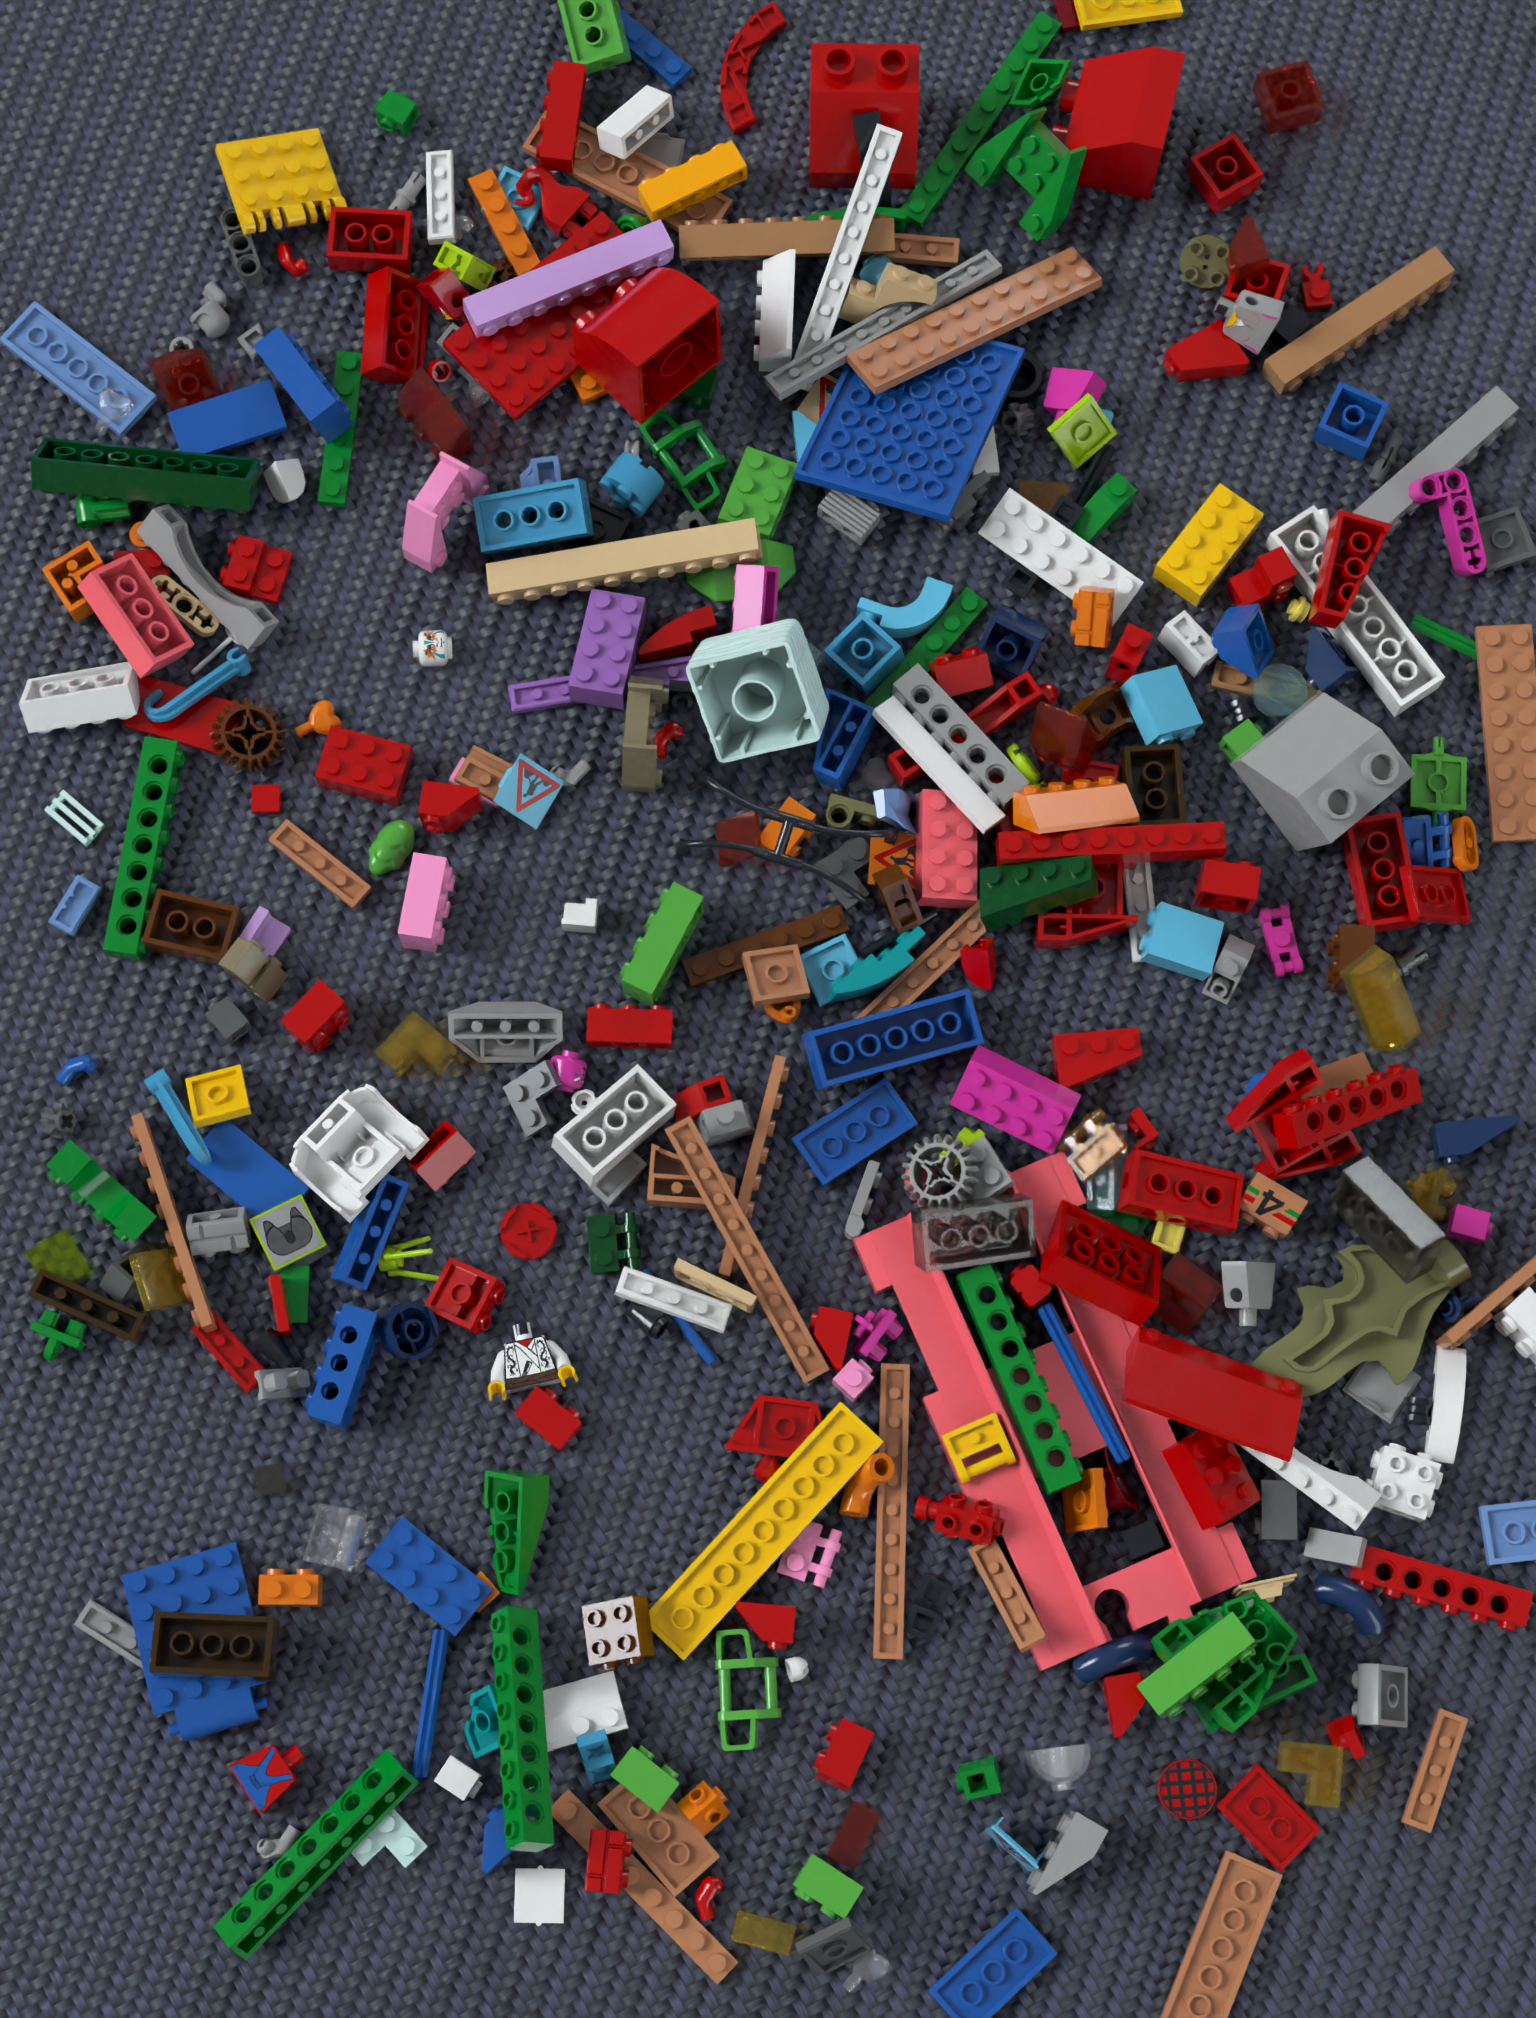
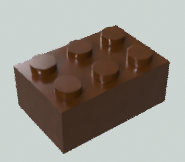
M157 888L142 942L150 951L221 967L218 963L239 937L244 915L241 909L236 906Z

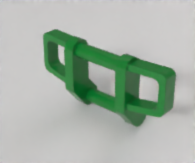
M660 410L639 426L641 432L652 446L651 451L656 457L659 456L676 481L675 486L680 493H684L695 510L698 509L702 512L722 497V493L712 474L721 471L729 462L724 455L719 454L704 432V426L699 419L678 426L664 410ZM661 419H665L674 430L655 443L648 433V429ZM695 436L710 460L703 462L690 473L684 475L668 450L684 438ZM707 477L714 492L701 503H696L688 489Z

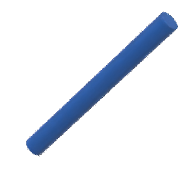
M648 1268L642 1271L643 1273L653 1276ZM670 1315L709 1366L714 1363L717 1357L690 1322Z

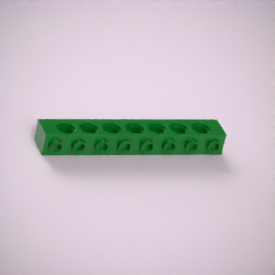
M144 736L103 951L108 957L141 961L143 953L148 951L142 940L150 916L153 899H155L157 888H159V883H156L158 873H162L164 868L162 851L163 846H167L169 842L170 832L167 830L168 820L173 819L175 810L172 799L173 794L178 793L180 785L177 773L178 768L183 766L185 752L182 751L178 741ZM158 766H167V769L164 773H155V769ZM153 792H162V796L158 800H150ZM157 818L155 825L151 827L144 826L147 819ZM143 845H152V848L148 853H139V850ZM141 870L147 871L144 879L134 880L137 872ZM135 897L142 898L141 903L137 907H129L131 899ZM127 925H137L133 933L124 934V929Z
M989 1262L957 1275L956 1282L1046 1495L1079 1483L1082 1480L1080 1475L1084 1473L1078 1457H1072L1069 1447L1072 1446L1071 1439L1066 1430L1061 1431L1057 1421L1061 1419L1057 1406L1054 1402L1049 1403L1046 1392H1049L1048 1385L1043 1375L1038 1376L1034 1365H1037L1035 1354L1031 1348L1027 1349L1024 1344L1025 1331L1021 1322H1015L1011 1312L1015 1310L1010 1296L1008 1294L1004 1295L1000 1285L1003 1284V1280L998 1268L993 1269ZM990 1290L994 1294V1301L991 1303L982 1302L979 1298V1292ZM999 1316L1004 1319L1006 1327L1003 1330H995L990 1324V1319ZM1006 1343L1013 1344L1017 1349V1355L1015 1357L1005 1356L1002 1352V1345ZM1017 1370L1025 1371L1029 1377L1028 1383L1024 1385L1016 1383L1013 1373ZM1029 1397L1036 1398L1040 1403V1409L1036 1412L1027 1410L1025 1399ZM1041 1424L1049 1426L1052 1432L1051 1438L1041 1439L1036 1433L1037 1426ZM1055 1451L1062 1455L1063 1464L1061 1466L1054 1467L1049 1463L1048 1454Z
M507 1605L491 1614L490 1624L493 1634L492 1656L495 1664L494 1686L497 1695L496 1715L499 1725L498 1745L501 1755L500 1775L503 1786L504 1835L507 1850L539 1852L554 1845L538 1614L537 1609Z
M386 1749L213 1926L226 1945L245 1961L419 1783L405 1765Z

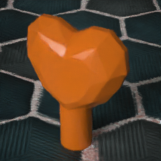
M323 700L313 707L310 712L309 721L295 727L299 738L312 731L328 735L331 725L341 727L342 722L340 718L334 715L332 702Z

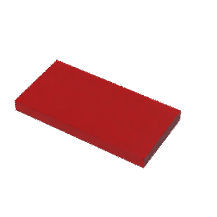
M148 676L140 679L138 683L140 705L137 715L125 719L123 724L125 728L161 739L175 740L181 745L218 755L222 749H212V744L219 740L210 739V733L217 731L211 728V724L213 721H218L215 717L217 712L225 714L223 710L225 704L234 709L232 701L208 694L177 717L167 722H154L144 712L146 698L155 690L161 689L163 696L153 705V708L157 709L188 688ZM243 715L232 719L225 727V731L239 728L242 725ZM227 740L228 744L233 749L235 742Z

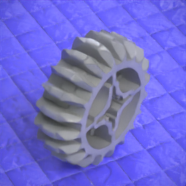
M935 1134L932 1143L928 1137L923 1138L924 1147L915 1143L914 1148L917 1150V1153L915 1155L911 1152L907 1153V1157L912 1159L911 1163L905 1162L902 1164L903 1168L909 1170L908 1173L901 1175L902 1179L910 1181L904 1186V1189L906 1191H913L910 1194V1199L913 1201L919 1199L918 1206L924 1208L928 1205V1209L931 1212H935L938 1206L941 1212H946L948 1203L952 1209L956 1210L958 1208L956 1200L959 1199L965 1204L967 1203V1198L964 1194L966 1192L971 1195L974 1194L975 1191L969 1187L970 1183H979L977 1178L972 1177V1174L980 1171L979 1167L970 1166L977 1161V1157L969 1155L971 1148L968 1145L962 1147L963 1141L959 1138L953 1142L952 1136L946 1135L942 1141L941 1136ZM947 1151L946 1155H942L935 1162L926 1160L936 1152ZM956 1157H958L961 1164L960 1179L956 1178L953 1173ZM921 1167L928 1173L925 1190L920 1182ZM933 1167L937 1170H943L945 1174L949 1176L951 1179L948 1180L945 1177H939L936 1174V1172L931 1170L930 1168ZM945 1185L955 1187L944 1195L934 1196V1193L936 1191L939 1192Z

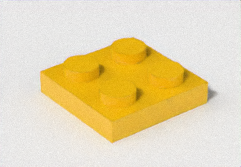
M241 1064L185 1079L192 1119L196 1129L252 1114Z

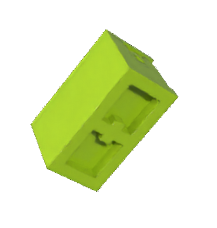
M446 240L433 263L438 268L450 267L459 280L480 291L487 289L497 269Z

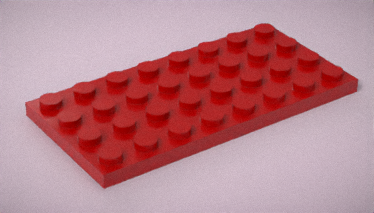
M602 211L530 271L624 233ZM658 267L648 268L639 276L631 275L614 286L606 285L601 287L592 295H582L574 298L565 306L557 305L540 316L532 315L527 317L518 325H508L500 328L491 336L483 335L477 338L468 321L443 341V347L516 422L581 368L576 363L573 327L577 320L589 310L594 309L599 313L611 304L616 290L626 280L636 278L640 281Z

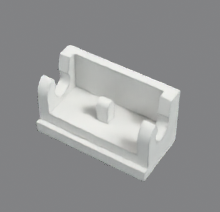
M1185 610L1165 624L1157 638L1194 678L1200 674L1206 665L1209 666L1218 655L1217 648H1214L1211 637Z

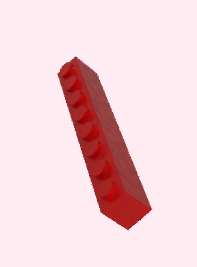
M1224 821L1095 827L1042 834L1032 831L998 832L996 839L997 866L1090 854L1095 864L1210 859V857L1222 858L1227 849Z

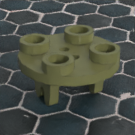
M1200 235L1191 239L1184 246L1180 255V269L1183 278L1199 288L1221 286L1229 277L1233 268V254L1229 245L1222 238L1214 235Z

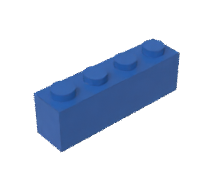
M386 1174L365 1196L370 1203L355 1217L330 1279L357 1290L367 1291L410 1183Z

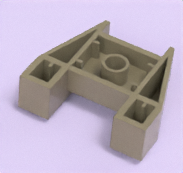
M631 676L628 682L622 752L623 791L655 793L656 785L661 786L662 769H657V745H653V729H649V724H655L656 712H662L663 704H668L669 688L664 687V679Z

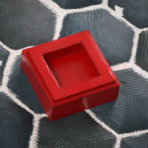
M280 784L252 785V814H281Z

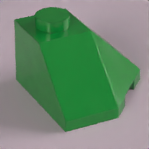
M1029 58L1009 105L1011 107L1033 108L1056 100L1073 62L1064 59Z

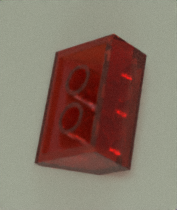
M422 366L419 367L397 395L400 405L397 409L405 421L410 419L414 424L413 430L421 441L426 440L431 446L429 451L437 462L440 461L439 454L441 451L460 459L473 450L469 427Z

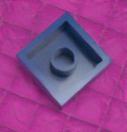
M1340 381L1313 440L1363 461L1389 403Z

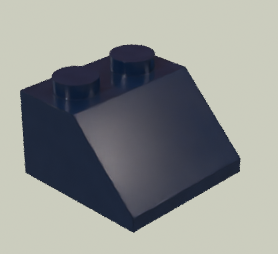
M1001 604L993 613L978 649H983L987 653L991 671L1012 681L1026 671L1029 672L1050 628Z

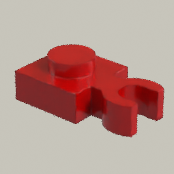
M1321 263L1317 264V273L1314 274L1308 271L1307 264L1303 266L1302 277L1306 282H1302L1301 292L1305 311L1332 308L1333 301L1329 279L1321 280L1323 274V265Z

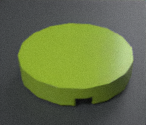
M1013 743L1006 748L1011 760L1030 782V785H1039L1040 788H1045L1046 784L1044 781L1039 784L1038 780L1041 779L1040 773L1029 757L1023 752H1017L1020 746Z

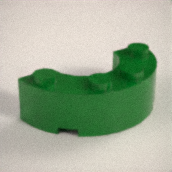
M71 1140L46 1164L51 1169L47 1175L59 1185L65 1182L74 1190L71 1196L82 1206L88 1202L95 1209L92 1215L101 1223L106 1225L109 1221L116 1228L113 1233L124 1243L129 1239L134 1242L157 1217Z

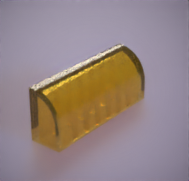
M1374 944L1340 972L1371 1048L1380 1051L1395 1050L1405 1046L1422 1033L1397 966L1391 955Z

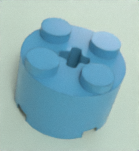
M622 452L600 480L599 485L613 496L612 502L617 507L623 510L628 507L639 516H643L662 491L665 483L653 467L649 466L646 469L640 464L641 458L629 452Z

